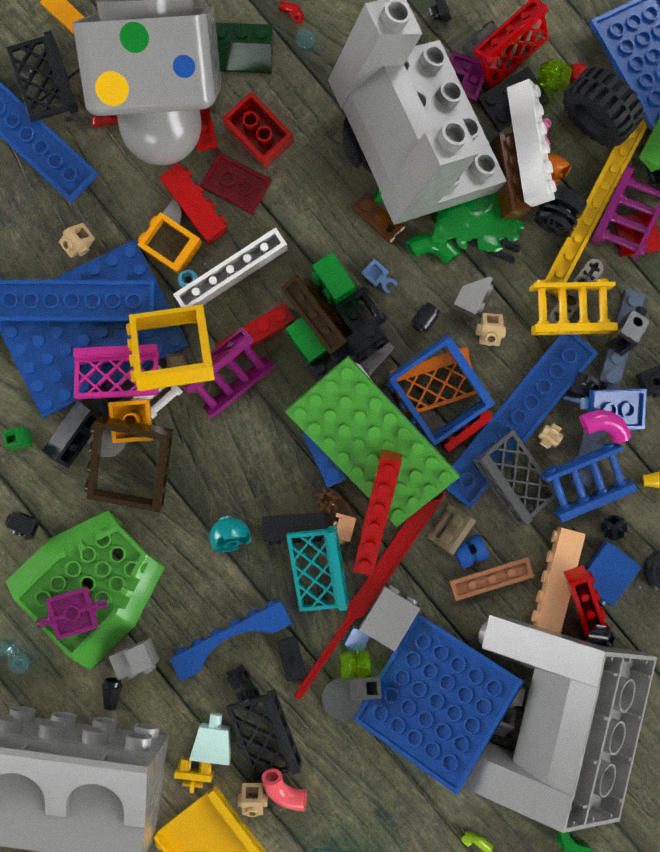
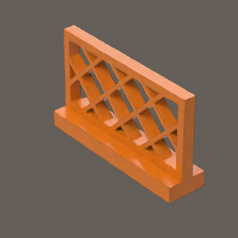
M468 347L459 348L472 368ZM449 352L425 359L396 379L397 382L405 379L411 383L406 395L417 402L415 408L418 413L477 395L474 390L467 393L459 390L466 377L454 371L457 364ZM443 367L449 370L445 381L435 377L439 368ZM396 369L389 370L388 374L392 373ZM452 372L462 377L457 388L447 383ZM423 373L430 376L425 387L415 383L418 376ZM433 379L443 383L438 394L428 390ZM413 385L424 389L419 400L409 396ZM445 385L455 390L451 398L446 399L440 396ZM426 391L436 396L430 405L421 402ZM395 392L398 401L400 399V396L397 392ZM398 402L400 411L403 413V415L405 417L411 416V412H405V410Z

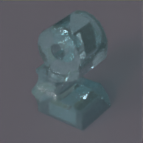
M3 639L0 641V659L5 654L8 655V669L10 671L23 673L32 666V656L27 652L20 653V647L13 640Z

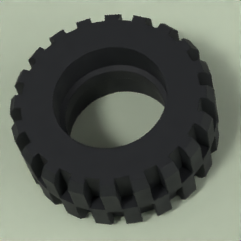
M602 67L585 69L564 92L563 104H565L564 109L568 112V117L573 120L574 125L584 135L589 136L593 141H597L598 144L606 145L607 147L623 144L643 120L644 109L641 107V100L637 98V93L619 75L613 74L608 69L604 70Z

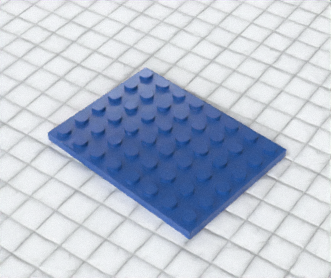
M136 239L52 279L154 280L155 311L171 309L141 249L138 247ZM0 322V333L44 419L75 404L77 400H83L74 398L75 358L73 356V348L128 346L127 339H131L126 329V324L130 322ZM179 325L138 331L139 345L157 344L160 356L159 362L166 359L165 355L178 353L190 347ZM145 361L141 368L145 369L153 365L154 361ZM125 362L120 368L127 374L133 367L130 366V362ZM104 363L99 369L106 375L113 366L110 363ZM89 364L80 365V372L84 376L93 369ZM117 370L109 378L114 383H117L124 375ZM96 371L89 380L96 385L103 376ZM86 381L80 386V393H87L92 386Z

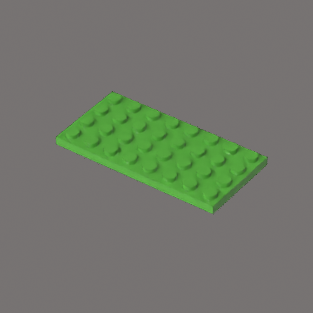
M349 356L285 411L368 498H370L381 449L402 454V463L388 518L396 527L460 477L459 473Z

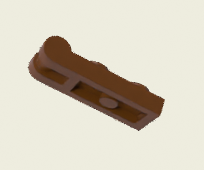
M366 192L352 206V210L391 245L397 241L396 238L399 235H403L406 231L402 224L394 225L390 215L378 203H375ZM389 226L394 229L391 233L386 231Z

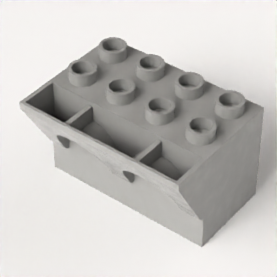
M25 706L11 707L9 714L0 716V846L39 852L148 851L157 828L169 735L159 734V726L152 723L134 724V731L118 729V720L108 717L93 718L92 725L76 723L77 715L70 712H53L51 719L36 718V709Z

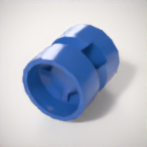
M479 534L467 538V542L462 541L454 553L462 569L472 566L475 560L481 562L489 558L486 546ZM471 547H473L475 551V554L473 555L471 554L469 549Z

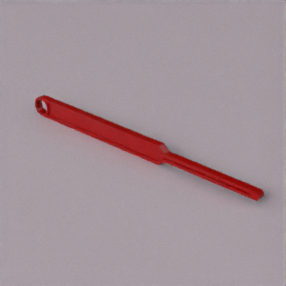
M445 490L442 491V496L439 499L430 500L406 519L376 563L373 576L366 578L349 603L348 616L295 693L297 699L303 697L354 620L363 617L443 500Z

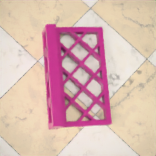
M157 344L139 345L141 365L145 361H154V367L151 370H158L160 356ZM128 346L73 348V356L75 358V399L159 395V388L138 391L136 390V382H132L134 386L129 391H124L120 388L127 379L131 381L130 371L126 374L120 368L125 362H129V355L132 354V351L129 352ZM104 363H110L113 368L105 375L99 368ZM89 364L93 369L84 376L80 372V365ZM118 370L124 377L116 384L109 377ZM97 371L103 378L95 385L89 378ZM106 380L109 381L113 387L108 392H102L99 387ZM86 381L93 387L87 393H80V386Z

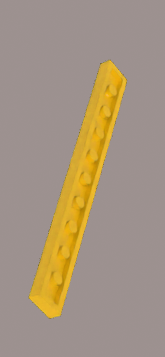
M644 119L623 144L613 147L586 199L588 205L581 218L576 219L578 222L577 226L574 228L571 237L565 239L544 279L548 280V283H565L568 281L648 127ZM547 291L558 297V291Z

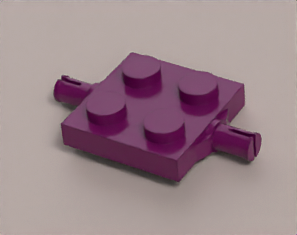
M88 586L45 599L48 607V617L37 619L36 624H38V628L51 625L57 640L100 627L96 616L97 610L108 607V603L100 605L108 601L105 598L94 602Z

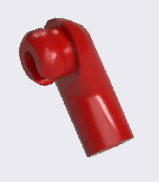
M285 1L280 2L279 11L289 13L294 23L301 24L304 21V14L298 4Z

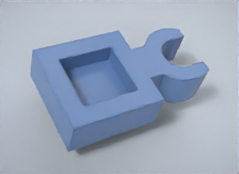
M375 258L361 272V275L375 288L380 284L382 291L387 295L390 293L386 288L387 284H392L394 287L397 286V282L394 279L386 277L389 271Z

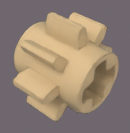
M554 423L551 426L545 424L538 434V437L542 439L539 444L547 449L551 446L556 448L564 436L559 433L562 428Z

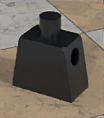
M637 306L635 310L625 315L618 324V331L612 333L605 346L620 356L625 355L636 347L650 323L649 319L645 317L647 310L644 307Z

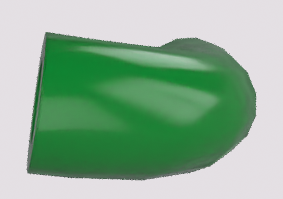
M423 233L406 241L409 251L415 258L425 253H432L437 255L443 264L446 265L461 255L458 248L450 240H447L448 244L443 245L433 243L432 233Z

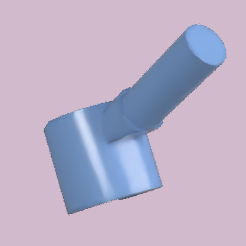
M564 394V400L580 403L581 410H588L589 398H576Z

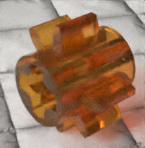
M323 488V494H315L319 497V501H315L314 504L321 505L319 511L327 508L328 513H330L331 506L337 507L334 500L339 497L332 496L333 489L327 493L325 488ZM324 494H327L328 497H332V501L329 502V506H326L325 503H321L320 501L321 499H323Z

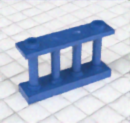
M608 442L603 444L600 449L559 466H550L540 473L545 481H551L560 504L558 508L553 509L557 519L565 522L638 491L634 482L623 477L616 453L624 450L623 446ZM606 457L609 459L616 479L615 484L608 487L604 484L597 461ZM587 465L591 469L597 487L596 492L589 495L586 494L578 469ZM568 473L571 474L578 494L577 500L572 502L567 501L559 477Z

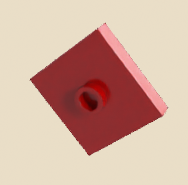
M643 212L623 215V217L645 226H649L653 217ZM657 221L645 243L648 245L645 253L660 251ZM614 222L617 236L640 244L644 236L643 233ZM618 245L620 257L635 255V251Z

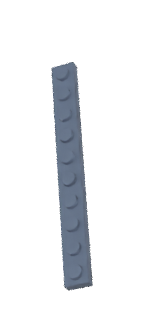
M628 289L624 290L615 322L619 324L621 319L630 311L635 310L637 306L642 307L646 295ZM607 348L599 380L608 383L606 389H619L629 352L620 356ZM584 430L576 458L602 448L606 432L597 431L588 435ZM589 465L578 469L583 486L591 487L593 475ZM570 476L569 482L573 483L572 477Z

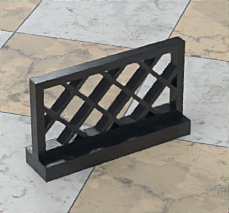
M51 30L43 32V37L6 47L31 122L68 111L71 114L79 112L56 40ZM44 44L45 49L41 55L33 52L35 46ZM22 50L26 54L22 61L14 57L13 52ZM30 55L38 58L35 67L26 64ZM43 61L51 66L47 73L39 70ZM23 67L32 70L28 79L20 76ZM36 73L44 76L41 85L32 82ZM49 79L57 84L53 91L44 88ZM29 85L38 88L34 97L26 94ZM42 91L50 94L47 103L38 100ZM56 97L62 100L64 106L54 108L50 105ZM35 103L44 107L41 113L33 115L32 108Z
M275 689L268 690L264 695L227 705L226 709L254 782L262 780V774L264 773H257L255 768L257 762L268 767L267 770L278 769L282 774L291 772L292 775L300 773L302 760ZM263 702L265 707L264 713L262 714L252 709L254 704ZM240 708L246 711L247 714L242 719L235 715L234 710ZM249 714L260 718L257 726L246 721ZM263 720L271 723L272 729L270 732L259 727ZM243 725L254 730L251 738L242 734L241 729ZM256 732L267 737L264 744L253 739ZM269 739L278 742L279 748L277 751L266 746ZM250 744L261 749L258 756L249 752ZM263 751L274 755L271 763L260 758ZM278 757L284 760L287 766L280 768L273 763Z

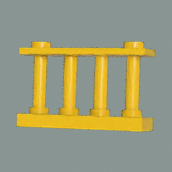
M597 279L596 282L548 283V280L535 281L529 287V291H538L539 321L531 327V335L612 334L618 331L617 322H610V319H608L607 290L616 286V282H609L608 279ZM587 290H598L600 315L598 323H590V320H588ZM546 291H558L559 321L557 323L550 324L547 320ZM566 291H578L579 320L577 323H570V320L567 318Z

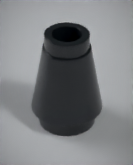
M109 677L104 680L102 692L105 710L111 711L116 709L123 687L121 679Z

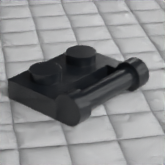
M365 287L358 289L334 306L352 333L370 321L356 303L358 300L363 301L373 315L372 319L378 325L383 324L387 320L384 313H380L370 299Z

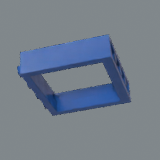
M447 334L386 376L389 380L387 386L393 394L395 392L398 393L400 396L398 402L404 410L409 409L412 414L409 418L415 426L420 425L423 430L421 434L428 441H431L434 446L495 404L451 336ZM445 346L480 398V401L432 433L396 379Z

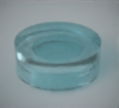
M307 29L301 30L296 36L297 47L305 52L312 50L316 44L315 34Z

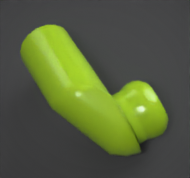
M466 831L465 835L461 838V841L467 847L474 843L484 852H491L493 850L491 843L484 837L471 831Z

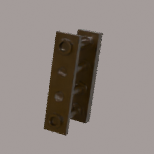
M295 275L280 288L330 355L348 342L346 338L351 335V332L308 276L302 281L298 275Z

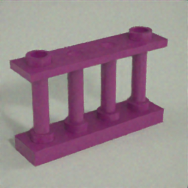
M627 166L593 235L591 244L599 247L601 241H610L635 251L633 261L637 262L639 256L643 257L648 248V245L645 243L660 214V203L656 209L627 198V195L624 193L627 188L631 189L632 187L660 198V189L635 180V177H633L634 169ZM618 205L621 207L625 205L653 216L649 226L618 215V212H616ZM615 222L643 233L644 236L640 244L610 233V230L607 229L609 224H614Z
M243 327L211 352L214 381L222 389L219 394L213 398L201 385L204 382L183 385L189 394L196 390L206 402L203 408L211 419L220 414L223 409L275 368L265 356L260 359L249 346L254 340ZM242 351L254 364L246 372L233 359ZM226 364L238 376L230 385L217 372Z

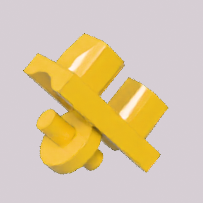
M181 757L179 765L174 772V778L184 779L182 786L190 787L189 793L194 794L195 788H203L204 782H212L214 777L212 763L199 762V769L191 768L192 761H190V757Z

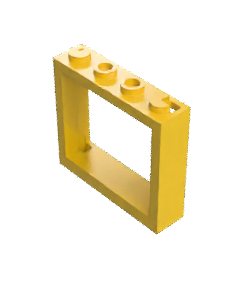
M203 304L129 315L130 323L126 324V329L131 339H127L129 352L132 351V354L129 355L130 366L134 367V370L130 371L131 381L136 382L138 391L215 380ZM198 323L203 363L142 372L138 331Z

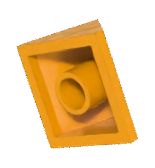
M130 398L108 402L110 418L152 425L150 399ZM111 431L112 443L154 440L153 438Z

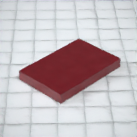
M219 152L200 186L203 190L253 216L272 179Z

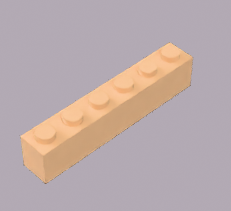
M557 527L553 531L551 536V542H553L552 549L548 551L546 556V562H548L547 569L543 571L541 576V582H543L542 589L538 591L536 596V602H538L537 609L533 611L531 616L533 625L561 634L571 595L564 571L578 567L586 534Z

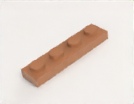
M524 557L452 579L449 582L454 599L458 601L533 578L534 574L529 558Z

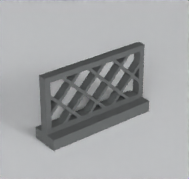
M514 430L507 432L485 452L478 454L472 459L515 522L519 525H528L532 522V517L556 497L553 486L541 477L540 473H542V470ZM510 437L515 442L514 450L506 449V442ZM495 450L501 451L499 463L494 462L489 456ZM505 452L514 453L512 465L504 464ZM518 454L525 456V467L517 466ZM504 466L512 467L511 479H505L503 476ZM517 468L525 469L524 481L515 480ZM530 470L535 471L537 474L536 483L528 482ZM515 483L523 484L522 496L514 492ZM528 485L536 486L535 498L527 497ZM541 486L546 487L550 493L545 499L540 498ZM526 499L534 500V507L530 512L525 507Z

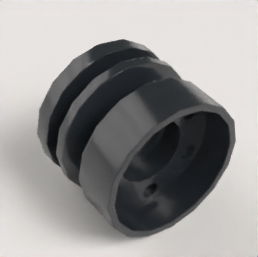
M556 185V192H554L555 200L540 204L533 220L545 231L567 238L571 237L574 228L578 224L576 219L581 218L588 204L577 192Z

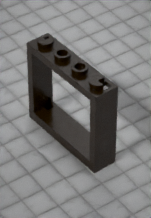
M100 416L91 426L93 441L89 445L91 460L87 464L89 479L85 483L87 499L159 513L164 505L174 429ZM103 429L160 440L153 499L97 489Z

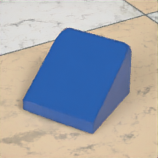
M353 625L344 641V646L362 653L370 636Z

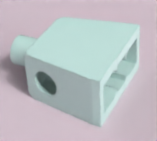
M210 713L209 723H201L190 755V761L229 766L231 761L230 727L221 725L222 714Z

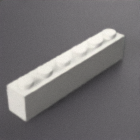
M530 79L507 87L524 202L534 207L555 200L554 192H556V185L551 177L553 166L548 158L550 147L545 139V134H547L546 125L542 121L544 110L539 102L541 91L537 84L535 85Z
M275 227L173 295L181 307L204 305L288 250L287 243Z

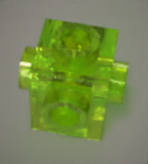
M551 59L541 64L537 83L544 86L545 89L555 92L569 87L572 67L562 63L559 59Z

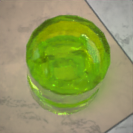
M358 651L356 655L352 652H340L342 679H353L356 675L359 678H371L369 651Z

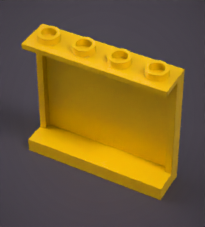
M214 785L158 829L153 837L155 846L160 851L163 850V852H266L217 785Z

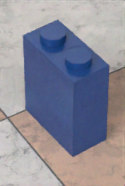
M603 541L584 566L587 572H592L595 584H592L593 588L597 589L601 601H598V603L604 607L606 604L612 607L615 605L642 568V566L607 541Z

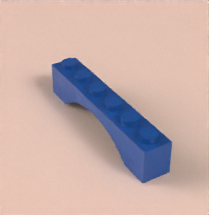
M273 599L265 604L266 608L260 611L256 608L248 612V617L240 620V618L232 620L228 623L229 627L223 630L219 627L211 631L210 637L206 639L200 637L192 641V646L187 649L182 646L173 651L174 655L170 658V661L180 681L200 672L211 651L229 637L250 631L275 633L291 625L293 621L282 599L279 601Z

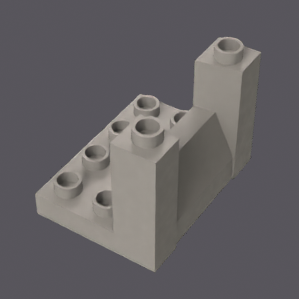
M378 0L364 4L328 81L363 151L382 193L381 198L393 224L405 222L496 193L507 180L441 41L437 40L416 46L423 33L407 0Z
M489 615L488 621L482 625L479 631L478 639L482 649L502 659L534 669L515 752L489 742L463 788L562 833L619 822L657 656L633 649L598 646L512 618Z

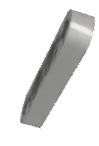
M598 259L589 260L573 282L578 280L596 282L603 272L602 262ZM596 265L597 271L593 272L590 277L586 276L591 270L590 266ZM566 291L567 296H573L576 300L574 306L567 305L568 320L579 306L578 291ZM559 303L556 304L549 315L551 324L557 323L555 320L556 315L554 314H559Z

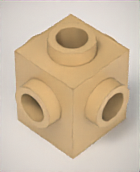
M80 223L65 229L59 243L69 257L72 258L88 253L89 247L95 238L85 224Z
M482 313L481 323L476 326V336H479V344L500 346L501 338L504 339L506 335L503 315Z
M242 783V793L238 794V807H241L242 815L248 817L263 815L264 807L268 806V795L264 794L263 784Z

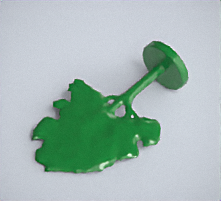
M377 187L374 202L382 204V193L379 187ZM496 192L436 211L438 216L436 217L434 234L431 237L432 242L439 243V245L448 244L447 240L457 238L456 244L462 250L468 248L467 241L475 238L480 250L495 253L503 250L500 240L504 237L508 238V241L511 242L520 238V230L524 229V225L521 219L502 220L498 193Z

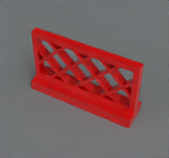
M529 0L473 50L475 57L480 60L489 89L497 86L549 40L545 14L548 12L546 4L539 0ZM530 31H533L530 40L526 41ZM539 32H541L542 36L536 41ZM515 44H518L515 54H512ZM524 45H527L525 52L521 54ZM500 57H504L500 67H498ZM513 58L511 64L508 67H506L509 59ZM498 71L496 77L492 80L494 72Z

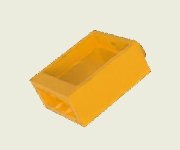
M160 212L158 216L155 215L151 219L148 230L139 236V243L137 245L142 251L179 275L185 270L203 243L199 237ZM163 222L190 239L174 263L147 246Z

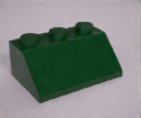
M216 22L220 72L272 73V24Z

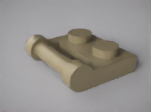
M448 503L445 507L446 511L425 537L454 555L476 520ZM454 514L455 516L453 517V519L451 520V522L448 524V526L446 527V529L444 530V532L442 533V535L440 536V538H438L439 534L441 533V531L443 530V528L445 527V525L447 524V522L449 521V519L451 518V516Z

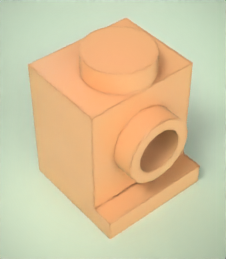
M336 513L335 517H338L339 520L334 521L333 526L337 525L340 544L345 545L346 541H351L356 518Z

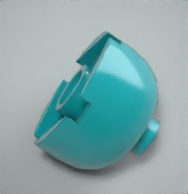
M231 516L221 517L213 525L209 534L211 550L214 551L216 549L218 553L235 551L239 549L237 545L244 543L247 546L251 542V535L247 525L242 520L231 518Z

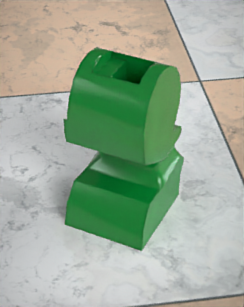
M28 427L12 428L1 432L5 449H12L14 452L33 445Z

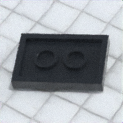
M526 67L477 98L478 103L497 132L512 124L507 87L530 79L540 88L541 96L539 97V102L541 105L549 101L548 96L529 67Z

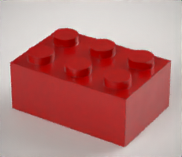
M252 91L222 117L224 127L264 169L294 143L293 134Z

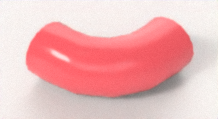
M268 769L262 774V784L265 792L276 804L286 809L305 812L307 790L296 789L287 785L283 781L281 771L278 769Z

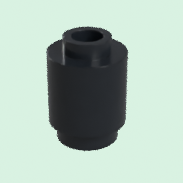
M429 302L422 305L411 320L413 323L412 327L419 333H427L438 319L440 310Z

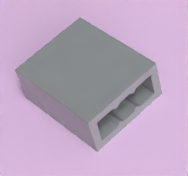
M389 585V587L384 586L360 624L359 630L395 652L418 614L420 607L417 606L418 601L408 595L404 598L399 595L400 590Z

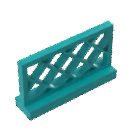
M337 525L329 526L328 529L287 533L299 611L338 608L339 611L347 610L349 597ZM324 535L325 543L322 547L311 541L314 536ZM300 537L306 542L301 550L293 544L292 538ZM308 544L318 551L313 558L303 552ZM320 553L328 558V562L324 567L315 561ZM299 555L309 561L304 569L296 562ZM311 564L321 570L316 577L306 571ZM323 572L331 577V582L327 586L318 580ZM303 574L312 580L307 588L299 580ZM314 583L324 589L319 596L310 590ZM328 592L334 596L335 602L327 603L321 598ZM306 593L315 599L313 604L304 605L303 597Z

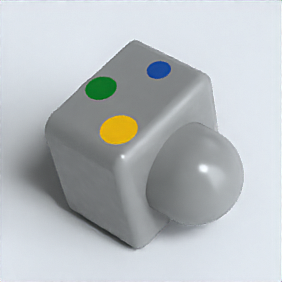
M192 0L96 1L98 14L72 22L87 111L96 116L117 115L119 131L123 142L130 152L140 160L153 165H171L183 160L193 151L200 138V110L213 105L222 87L214 7L193 8Z

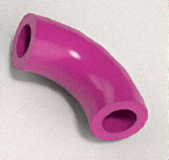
M596 410L579 416L582 427L588 435L596 431H605L610 436L611 442L617 444L626 442L631 438V432L624 419L614 412Z

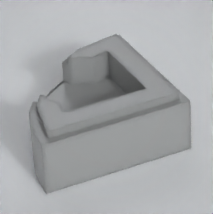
M172 199L163 214L181 225V208Z

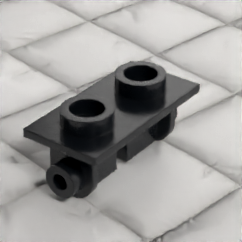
M243 664L226 673L228 676L227 680L232 689H241L240 692L236 693L239 701L260 696L258 689L255 688Z

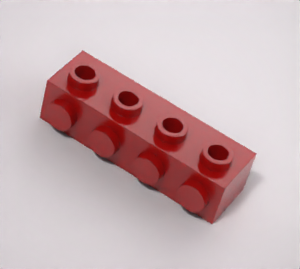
M584 565L564 571V575L586 640L589 642V632L591 629H596L597 624L609 626V624L604 622V618L607 617L603 606L599 607L598 604L601 598L597 589L593 588L592 584H595L592 572H587Z

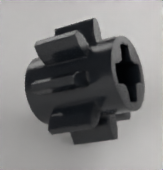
M610 515L604 518V523H601V532H604L605 538L619 540L624 538V532H628L627 523H624V518Z
M597 624L596 629H591L589 632V643L612 648L616 642V635L613 631H610L611 627Z

